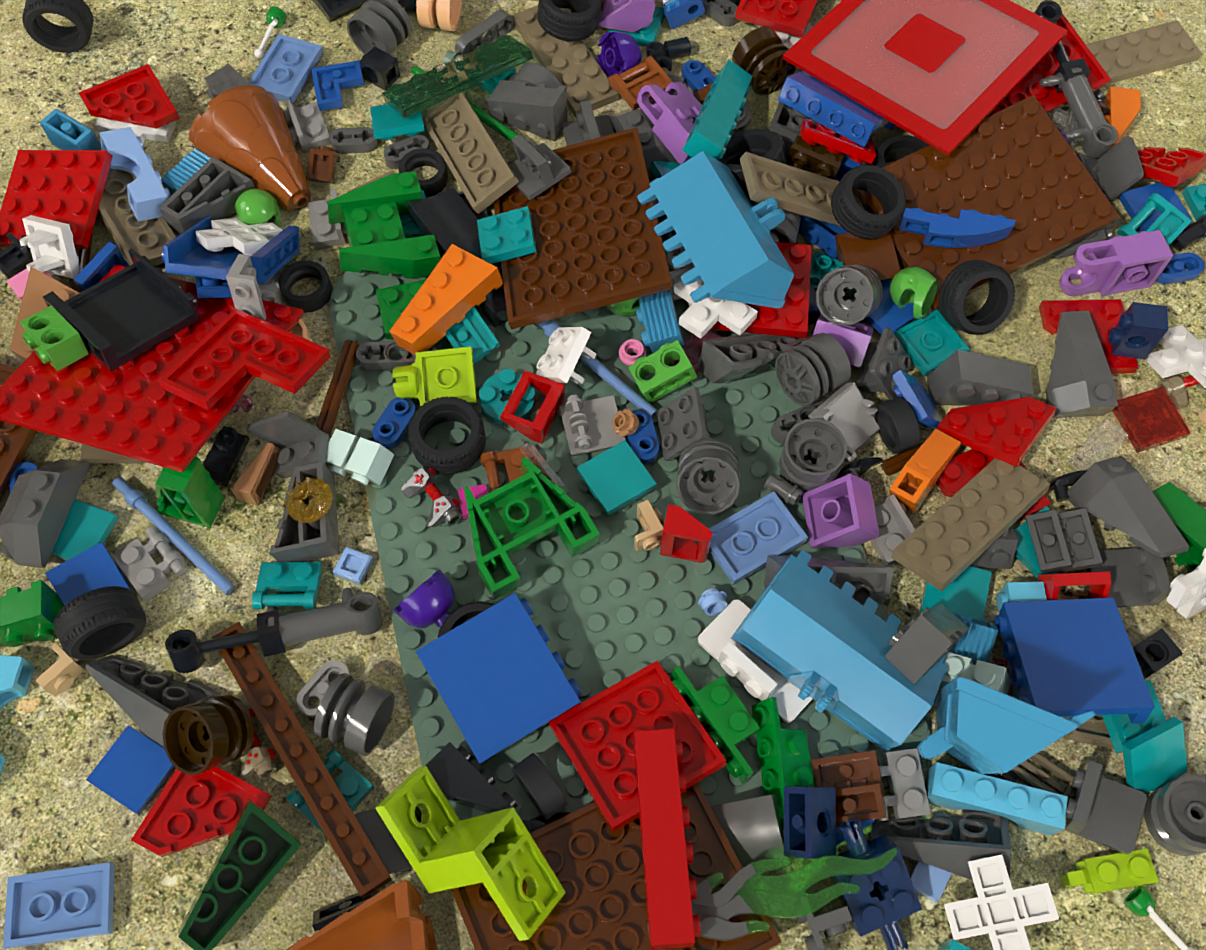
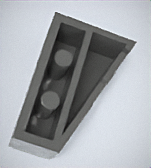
M500 80L487 100L489 115L497 121L554 142L562 131L561 124L568 121L567 88L563 85L555 89L547 88V84L541 83L538 87L528 86L527 82Z
M212 157L159 208L169 227L182 234L207 216H212V220H221L236 213L235 203L237 198L244 191L255 187L250 178Z
M962 350L955 351L927 376L928 393L935 405L972 406L1031 397L1034 394L1030 365Z
M322 461L294 467L284 500L286 507L283 518L279 519L277 524L279 532L275 545H271L269 554L278 562H306L339 555L335 476Z
M942 603L931 609L927 607L917 618L911 620L904 629H901L888 642L892 648L884 657L915 684L970 629Z

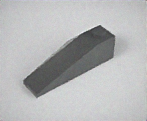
M1122 456L1094 463L1067 491L1068 500L1076 509L1086 508L1089 518L1094 515L1104 521V527L1111 531L1117 528L1129 535V541L1159 558L1186 552L1189 549V545L1139 471Z

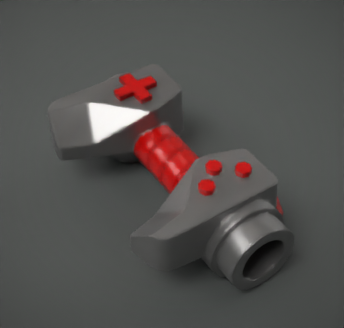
M431 467L417 469L402 486L401 491L407 498L426 491L433 500L432 511L426 521L427 526L437 527L442 522L452 526L459 522L462 518L458 508L460 503L456 498L444 496L435 486L434 482L437 479L436 471Z

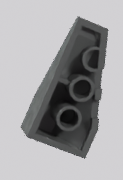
M779 101L768 130L778 133L783 138L786 156H788L796 136H801L799 128L803 119H810L813 121V124H817V121Z
M1089 311L1061 312L1055 338L1054 358L1051 360L1050 379L1045 391L1047 404L1056 407L1053 418L1104 416L1117 407L1118 403L1114 379Z
M748 333L705 340L702 344L699 371L712 383L720 384L728 380L738 379L776 360L780 353L789 350L793 346L800 345L802 341L810 336L797 338Z
M767 555L764 579L765 590L790 556ZM811 558L807 564L817 573H819L823 566L831 569L834 574L830 582L839 589L842 588L845 582L852 584L856 588L852 598L862 605L867 598L877 601L889 597L893 567L820 558Z
M115 655L86 664V671L146 736L163 747L162 734L164 722L170 712L190 703L201 702L204 699L222 695L199 681L192 679L188 683L173 679V673L166 671L161 674L146 671V665Z
M962 809V815L945 817L943 812L932 813V818L918 820L916 817L900 819L890 817L889 820L876 822L874 819L871 840L885 834L899 847L900 853L903 856L973 880L968 864L969 861L1003 855L1010 879L1011 846L1008 820L1005 817L983 811Z

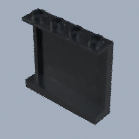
M133 249L128 250L133 262L132 265L72 298L63 301L53 291L43 296L47 307L52 305L79 333L86 349L110 371L115 370L200 320L196 310L198 303L195 297L190 292L185 293L175 280H169L159 267H153L146 256H140Z

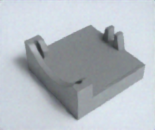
M855 383L843 385L808 415L810 419L818 418L828 421L841 431L846 440L847 447L844 462L848 463L857 457L855 450L880 429L872 415L878 411L877 408H869L874 402L863 399Z

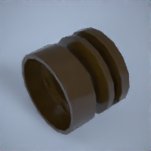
M760 27L752 30L740 40L733 51L732 62L752 75L749 85L760 96L769 95L782 88L786 78L794 74L796 66L783 59V55L789 49L783 45L780 37L770 27Z
M230 694L217 695L204 699L201 702L190 703L170 712L165 720L162 734L164 749L170 762L177 770L187 775H198L218 765L227 764L246 755L253 742V721L247 707L240 699Z

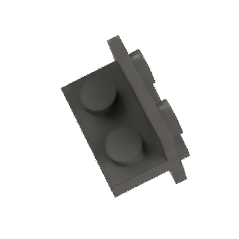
M590 100L580 102V113H576L577 120L561 124L567 146L614 134L609 115L594 117Z
M520 134L511 140L518 159L509 166L519 180L515 186L529 200L571 173L570 167L545 143H541L536 147L532 141L527 142Z
M891 328L883 329L879 342L869 343L855 381L857 388L863 393L884 392L889 400L898 398L893 389L896 383L892 375L899 370L907 373L911 368L910 356L905 352Z
M691 388L658 410L657 416L664 460L671 461L682 454L685 447L695 440L710 438L704 404H701L698 388Z
M804 889L797 891V900L793 901L792 907L798 923H805L809 936L804 938L808 950H826L820 933L824 932L827 939L847 931L845 925L852 921L849 909L846 906L814 917Z

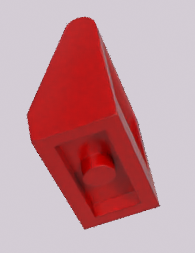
M524 371L500 415V419L532 441L542 444L560 410L559 406H562L565 400V386L534 373ZM529 385L547 395L533 422L514 415Z
M668 504L660 555L704 563L707 561L712 540L711 530L680 506Z
M1110 572L1038 575V581L1044 582L1047 600H1057L1060 586L1089 585L1090 599L1108 598L1111 587Z

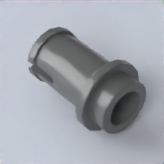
M775 473L769 476L764 485L765 490L774 491L778 497L785 500L786 505L791 504L795 506L803 494V491L799 489V485H792Z

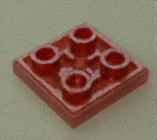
M1163 386L1117 400L1118 406L1112 410L1137 453L1187 438L1191 433Z

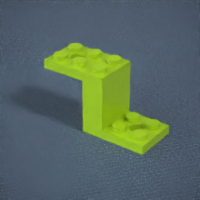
M426 765L417 768L375 807L428 893L483 882L519 941L530 939L566 893L514 807L460 821ZM416 806L422 811L421 823L415 818ZM523 879L527 882L528 885L526 889L527 896L524 894L522 889Z

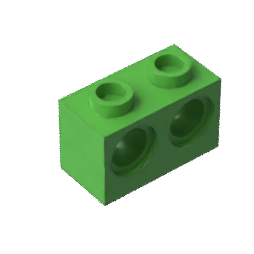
M52 305L20 321L25 333L21 334L24 342L31 350H35L44 364L49 362L57 371L89 354L79 333Z
M678 340L662 345L658 351L649 356L640 357L633 365L628 367L643 396L649 403L697 378L693 366ZM680 360L677 365L669 366L672 361ZM655 373L654 377L650 380H644L648 374Z

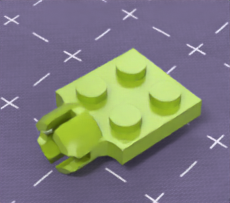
M472 347L415 352L416 359L412 365L393 368L392 379L396 378V383H393V390L396 397L400 399L416 398L420 401V406H423L429 400L432 401V399L446 396L458 397V399L466 400L470 404L478 403Z

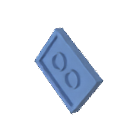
M278 34L248 83L263 87L267 92L272 93L277 100L285 102L290 99L291 104H293L311 75V68H315L323 55V48L318 44Z
M773 491L709 528L712 532L709 552L734 585L765 567L767 555L783 556L804 544L808 536Z
M108 862L8 877L3 948L13 949L112 934L115 864Z

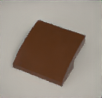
M890 232L876 239H862L850 233L835 235L839 262H843V266L851 264L867 266L878 275L880 281L893 279L900 271Z
M877 750L811 760L815 787H832L836 789V824H840L843 821L849 823L848 819L859 818L860 821L887 818Z

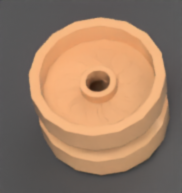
M417 0V19L420 27L434 29L439 24L441 30L455 32L460 21L462 0Z

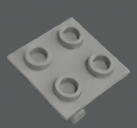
M571 395L567 398L566 405L559 406L571 456L609 449L626 440L625 437L616 434L613 430L612 421L618 412L614 395L582 401L577 395Z

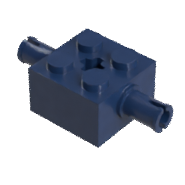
M859 818L848 819L849 826L843 821L840 823L839 828L843 833L849 850L836 855V858L824 860L842 908L847 906L852 918L849 924L860 937L880 928L887 950H899L897 945H900L902 950H907L909 945L905 940L898 920L922 910L899 847L885 834L867 842Z

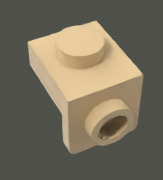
M646 500L637 504V518L645 532L634 537L636 552L643 549L645 551L652 550L662 541V516L659 510L652 508L650 502Z
M54 642L50 647L60 658L35 681L43 689L56 697L59 693L69 689L74 680L85 669L77 662L79 659L68 656L63 648Z

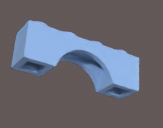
M131 127L99 132L102 150H107L113 156L110 168L127 171L137 177L134 181L127 184L129 205L137 221L163 217L159 207L171 195L167 188L162 187V179L159 172L153 170V163L149 153H144L141 138L135 136Z

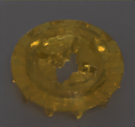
M306 477L305 481L295 482V487L292 491H287L288 499L284 503L288 510L287 513L294 520L301 523H311L321 519L329 511L333 501V493L329 485L319 477L317 479ZM309 492L314 498L309 500L307 508V505L302 500L307 498Z

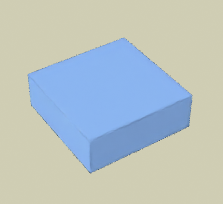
M345 547L333 570V574L339 578L362 585L374 561L373 556Z
M917 861L910 874V878L915 891L937 903L952 873Z

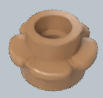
M630 409L618 411L612 421L613 430L622 437L633 435L638 429V417Z

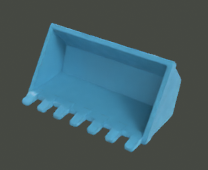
M704 151L649 183L650 188L637 196L641 204L658 199L659 203L645 212L649 220L664 214L668 217L654 227L658 236L675 230L676 235L663 243L665 250L670 252L684 246L686 251L672 259L675 268H681L693 262L695 268L681 276L684 285L703 280L704 285L690 293L695 303L711 296L717 299L772 308L783 307L785 303L784 297L795 274L769 234L771 229L785 220L786 215L782 209H777L778 202L775 198H768L756 206H752L729 167Z
M801 550L797 557L791 554L730 639L800 689L798 697L802 700L808 697L815 700V709L821 713L824 709H827L884 752H889L891 748L900 746L933 706L942 678L948 669V666L943 663L945 656L913 684L884 657L892 648L888 642L898 632L897 629L901 620L893 614H890L886 621L875 615L878 603L871 598H867L863 605L852 598L856 588L849 582H845L841 589L832 584L830 579L834 572L827 566H823L819 573L807 566L811 555L806 551Z
M957 677L937 692L934 704H936L935 732L924 738L925 740H921L917 747L919 755L925 759H933L937 755L946 752L972 772L980 774L1007 773L1096 714L1094 711L1062 718L967 678Z

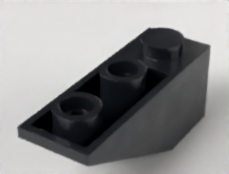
M449 742L426 764L429 772L449 801L487 813L512 807L516 809L518 807V804L506 791L500 795L493 787L496 781L484 768L479 772L471 764L474 760L473 757L461 745L456 749Z

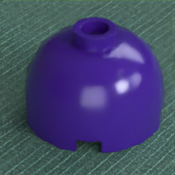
M607 32L602 35L598 46H602L601 54H597V63L607 78L615 73L619 75L640 64L642 54L636 40L631 35L623 32Z
M439 569L393 610L404 622L412 627L427 628L433 623L439 627L450 614L448 610L454 603L455 593L453 586Z

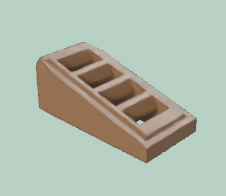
M268 442L232 486L231 491L237 500L256 506L261 503L278 464L279 453L274 444Z

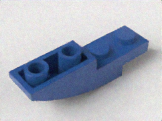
M905 208L898 230L925 235L923 245L944 248H967L982 246L1007 238L1015 225V220L1007 219L1002 215L982 214L977 210L961 209L958 217L954 218L944 213L934 214L919 208Z

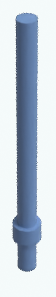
M550 320L536 323L545 330L544 334L549 338L558 327H561L555 321L551 322ZM580 355L579 359L638 409L646 411L652 418L657 414L658 410L596 358L587 359Z
M122 477L114 479L113 486L125 496L124 500L133 509H138L153 525L163 532L225 595L228 596L234 592L235 586L146 501L147 497L139 489H134Z

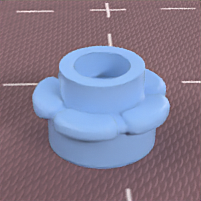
M716 588L708 589L702 593L698 605L704 610L706 615H718L727 607L725 600L727 594L724 591L719 592Z

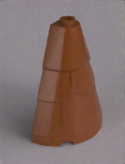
M245 85L229 89L209 101L210 107L203 115L198 113L190 128L189 140L194 146L211 158L215 157L250 178L255 188L269 192L276 199L278 206L284 210L290 211L308 205L311 192L301 157L297 154L293 136L289 132L283 109L280 107L275 96L267 92L263 87Z
M405 880L397 884H391L352 911L345 912L311 937H303L286 950H437V944L430 916H425L419 908V905L423 904V899L414 885Z

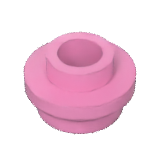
M636 339L625 341L619 349L620 360L628 366L633 365L640 357L646 356V348ZM629 353H636L637 355L631 356V355H628V354H629Z

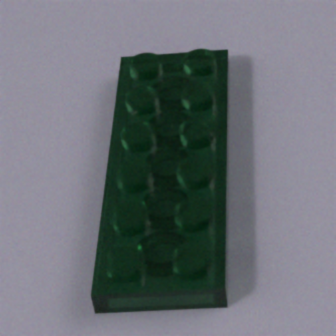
M502 35L488 45L476 47L475 51L458 55L453 61L446 64L434 66L429 72L416 74L407 82L394 84L389 87V90L382 92L384 101L402 118H406L532 60V51L512 36Z

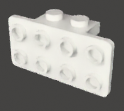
M733 600L698 636V643L721 664L725 672L732 677L735 676L744 684L745 689L753 697L759 698L761 701L770 697H776L779 717L784 722L790 723L811 702L812 698L808 697L802 700L798 697L800 689L730 639L750 612V609L740 600Z

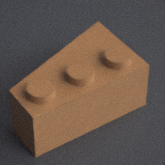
M30 267L10 345V350L23 361L35 350H31L24 342L21 334L25 333L20 321L47 308L43 296L52 291L63 301L79 294V292L33 267Z

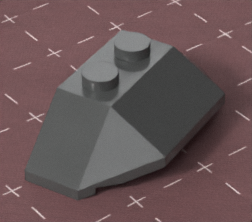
M628 109L609 115L614 133L637 127L650 183L656 179L650 169L652 161L678 162L652 130L654 124L642 109Z
M60 459L18 476L0 515V538L16 564L37 568L46 567L90 465L87 461Z

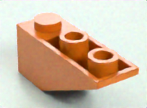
M1110 86L1106 94L1108 100L1105 102L1110 111L1104 115L1107 123L1115 127L1118 134L1117 140L1110 148L1123 138L1141 109L1140 90Z
M935 429L905 464L889 489L890 495L894 494L896 499L901 501L906 509L916 514L961 445V442Z

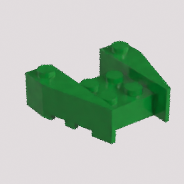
M416 171L387 175L327 201L329 224L344 222L350 247L339 248L341 271L361 273V270L379 272V275L389 276V273L401 274L403 278L410 279L428 277L440 261V254L434 235L405 238L399 214L409 213L407 201L421 199L422 191Z
M526 457L521 458V472L523 476L476 500L469 487L464 488L478 573L493 600L520 586V576L508 557L509 555L556 531L571 557H574L596 545L600 536L585 508L578 502L575 503L564 493L561 487L552 483Z

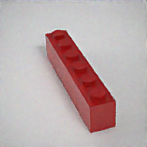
M674 729L634 731L633 744L650 950L693 947L695 937H700L701 931L699 914H692L691 900L697 899L695 877H689L687 863H693V849L691 841L685 842L684 828L690 827L688 806L682 807L681 793H686L685 773L678 772L677 760L683 759L681 739H675Z

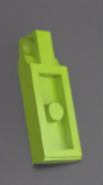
M1147 848L1134 850L1130 854L1117 853L1084 859L1075 863L1077 871L1066 872L1060 875L1064 889L1083 886L1085 894L1090 893L1091 895L1159 882Z

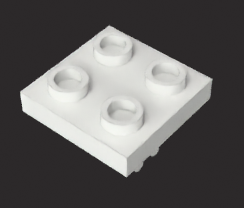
M33 215L22 218L27 236L20 239L21 246L28 245L33 257V262L26 265L27 270L30 271V267H33L40 272L48 271L68 278H76L80 272L79 258L76 254L73 234L69 224Z
M558 327L549 338L550 345L546 353L541 356L537 363L538 370L536 375L559 383H567L570 380L576 384H583L585 379L573 370L580 355L587 359H595L597 355L585 346L591 332L584 327Z

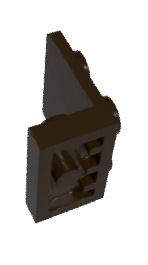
M797 135L788 153L787 162L789 166L834 180L844 155L841 153L839 155L834 154L818 143L817 145L808 144L803 140V137Z

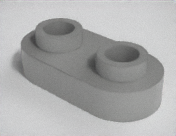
M332 660L323 664L298 693L296 704L304 716L308 718L316 717L321 700L331 685V678L334 675L342 673L351 675L343 662ZM313 699H319L318 706L310 707V702Z

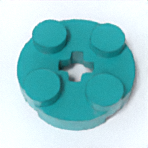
M504 369L500 373L491 376L479 390L483 414L493 423L503 425L500 415L508 400L502 402V396L505 394L512 395L522 376L511 369ZM529 385L514 413L515 416L527 419L532 414L535 406V390L532 385Z

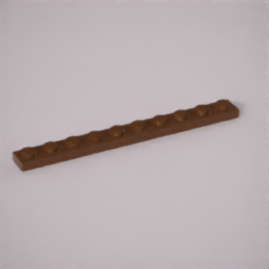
M237 622L211 638L216 639L244 633L245 630L241 623ZM247 644L219 650L362 900L392 881L390 874L254 645Z

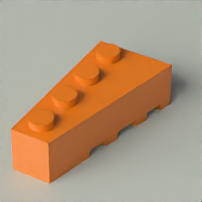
M452 244L389 332L397 345L416 355L415 352H425L431 349L446 335V331L455 323L459 324L471 308L475 305L479 306L486 299L485 296L493 289L497 290L503 284L498 268Z

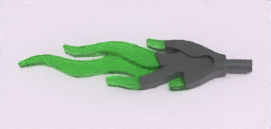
M893 848L880 857L870 860L851 859L841 856H823L795 872L780 876L761 875L766 871L787 867L790 865V858L764 859L750 863L741 869L720 891L713 893L715 888L724 880L723 873L719 872L706 878L696 886L697 899L691 900L692 914H699L701 937L730 941L751 933L765 932L770 930V925L767 922L752 920L733 923L729 922V920L734 916L743 914H757L778 918H797L809 915L842 894L858 893L860 887L856 884L842 882L815 894L804 893L812 885L833 876L873 874L885 868L897 855V849Z

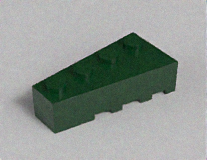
M248 799L178 930V937L193 950H213L302 845L298 839L250 799Z

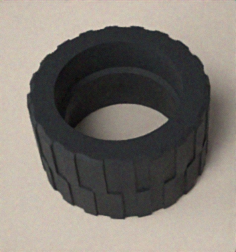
M747 129L732 133L731 139L725 146L726 151L719 160L729 167L749 201L750 197L740 158L745 152L788 165L783 138L774 131Z

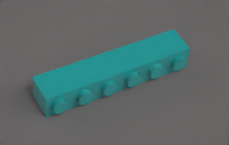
M727 60L715 77L682 148V151L691 157L704 151L719 161L726 151L725 146L732 137L730 134L737 125L736 120L739 118L742 112L741 108L747 100L746 96L752 88L749 86L752 75L731 60Z

